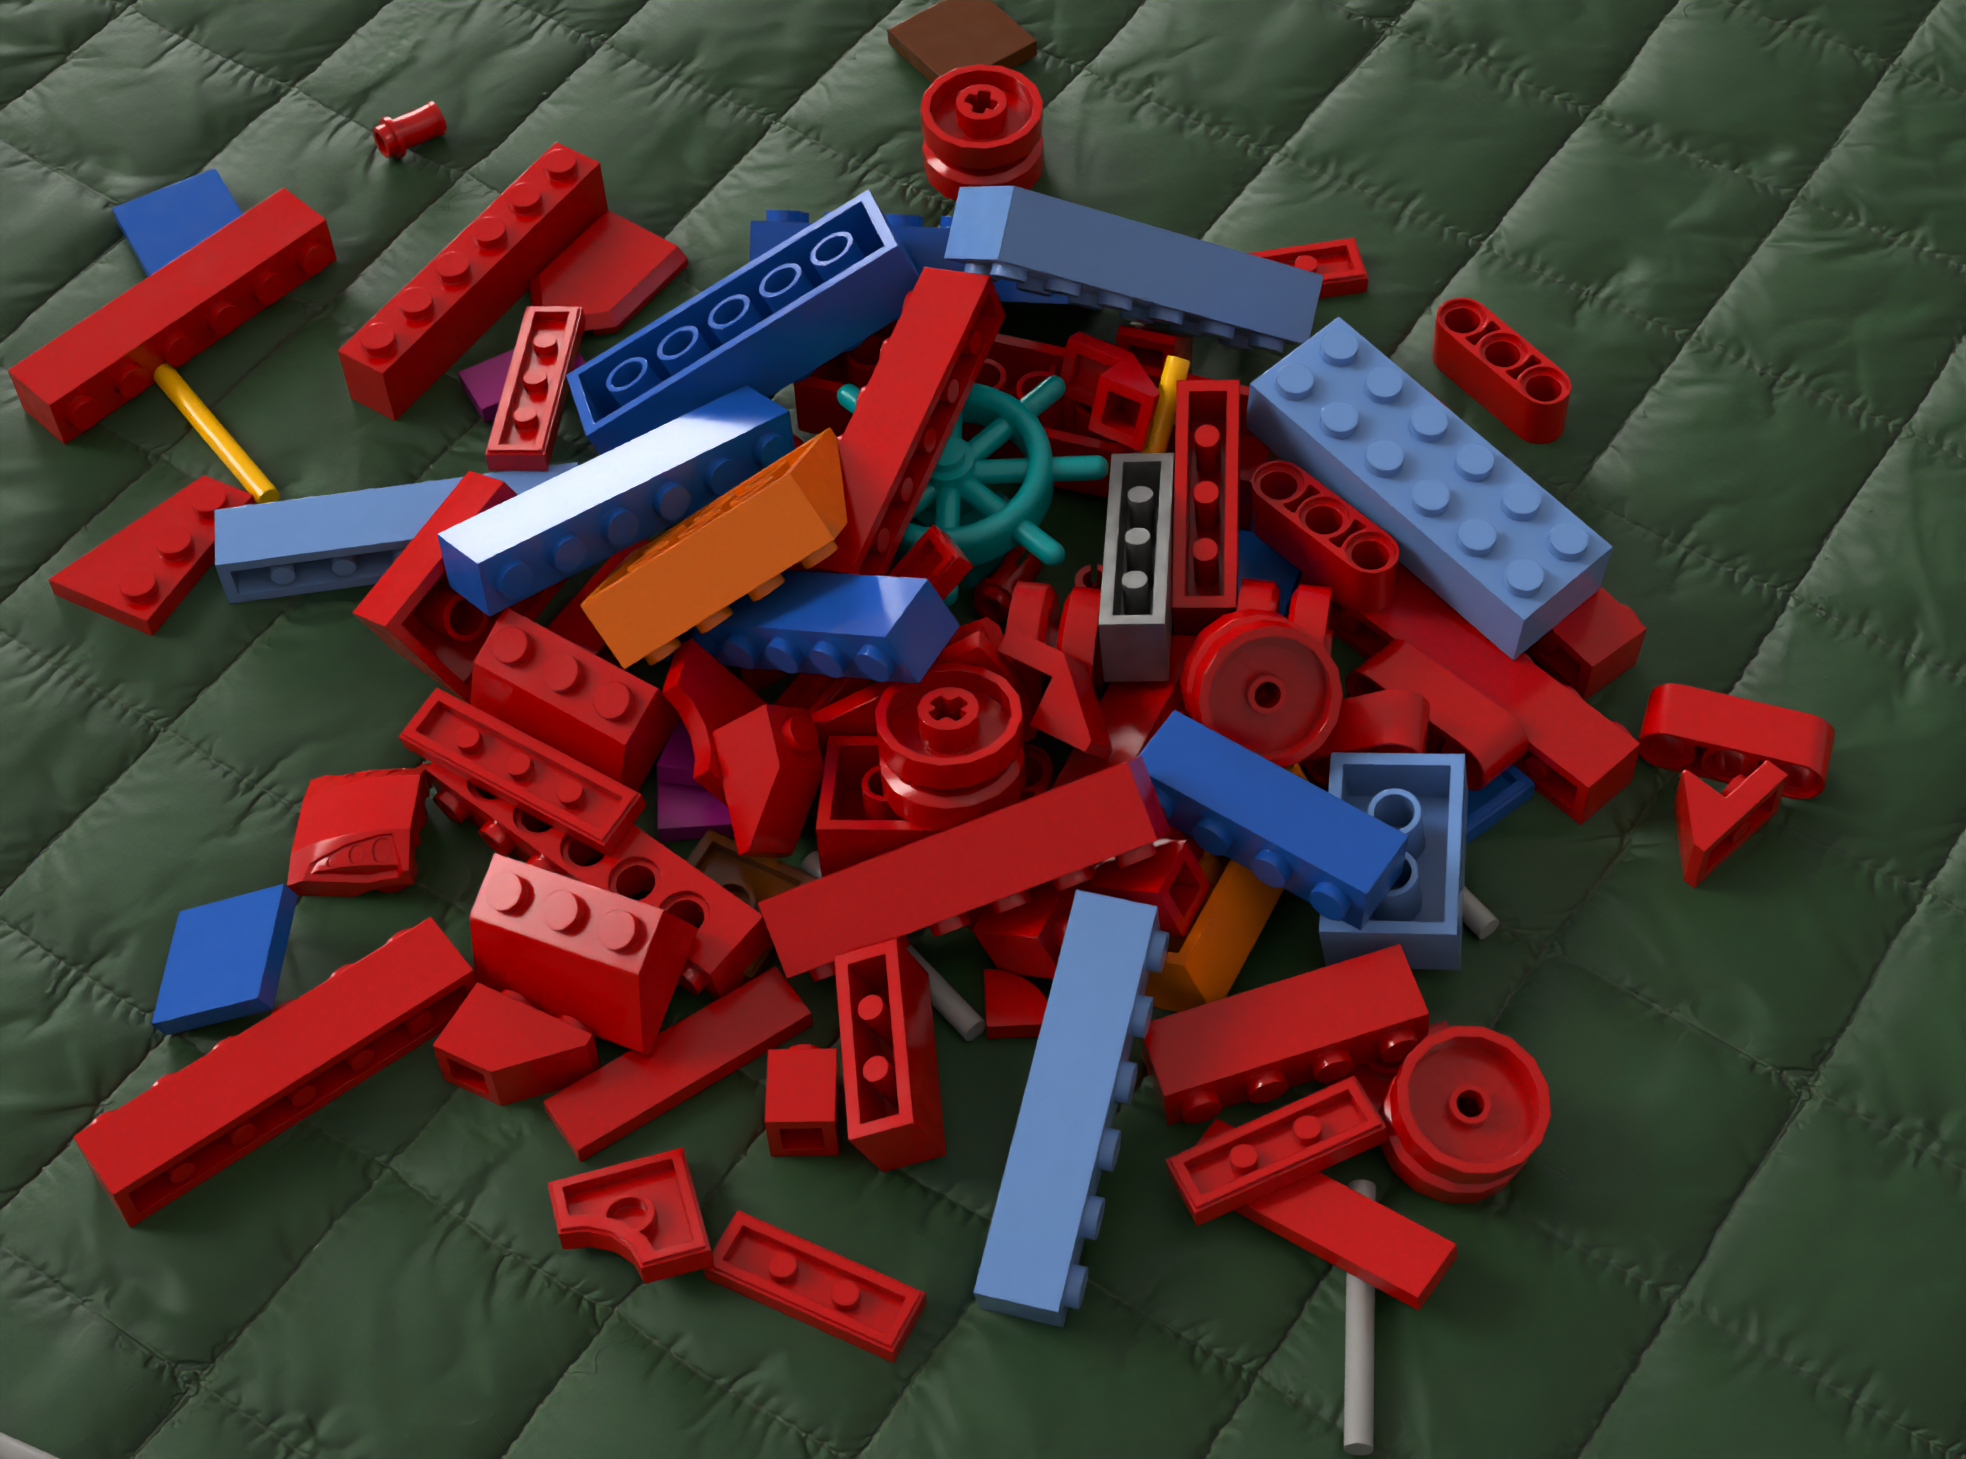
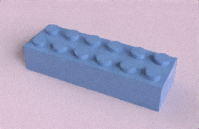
M1017 186L960 187L944 259L965 264L964 272L990 275L993 282H999V279L1017 282L1016 289L1023 292L1051 297L1052 293L1069 297L1068 303L1078 307L1103 311V307L1120 311L1119 317L1144 324H1153L1156 321L1169 324V331L1196 338H1203L1204 335L1219 338L1218 344L1243 351H1252L1255 348L1273 353H1283L1285 344L1302 345L1310 338L1324 277L1321 274Z
M1339 316L1250 383L1245 427L1282 460L1299 466L1388 533L1398 544L1400 551L1399 562L1513 661L1601 588L1613 546Z

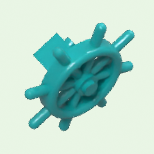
M1056 375L1047 377L1020 400L999 389L974 383L893 559L900 561L923 534L935 524L952 538L974 566L959 582L969 591L980 580L994 571L1003 561L1005 554L1017 546H1023L1047 566L1055 567L1064 561L1066 555L1064 547L1038 527L1051 504L1055 482L1101 480L1109 472V463L1104 457L1099 455L1052 456L1049 438L1037 417L1065 394L1066 384L1061 377ZM845 384L837 392L839 404L852 414L856 409V401L860 389L853 384ZM962 422L986 427L970 441L966 442L962 439ZM1009 440L1016 445L1024 458L985 460ZM1023 483L1012 500L1000 491L992 492L983 485ZM958 585L943 600L946 606H951L956 602L958 598Z

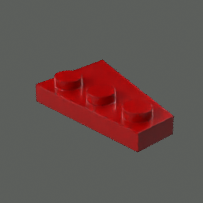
M203 475L49 578L48 581L53 593L56 596L153 636L215 562L214 510L256 504L254 497L250 493Z

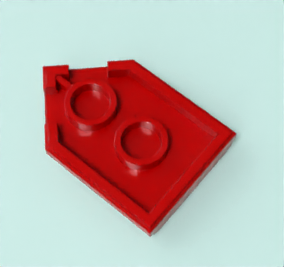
M608 210L597 217L529 280L532 306L583 307L586 321L584 331L593 330L594 336L617 333L689 265L688 258L677 245Z

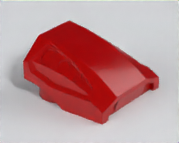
M424 763L416 768L365 770L344 775H324L310 780L302 802L292 846L287 887L297 895L355 897L371 890L391 893L400 891L409 885H414L417 874L415 852L416 847L420 846L421 843L419 832L424 828L428 819L425 805L426 798L430 797L429 789H433V784L426 772V768L431 763Z

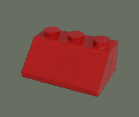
M472 471L467 472L352 612L394 652L467 703L471 699L473 661L502 611L489 617L449 587L437 534L517 496L504 481ZM570 577L508 608L534 622Z
M509 608L502 611L473 661L470 705L636 792L639 791L680 719L678 711L662 695V691Z
M496 853L493 855L469 916L475 977L478 983L498 992L504 989L515 991L529 1000L534 1008L556 1018L560 1015L575 1018L583 1023L593 1036L650 1056L698 931L697 927L663 909Z

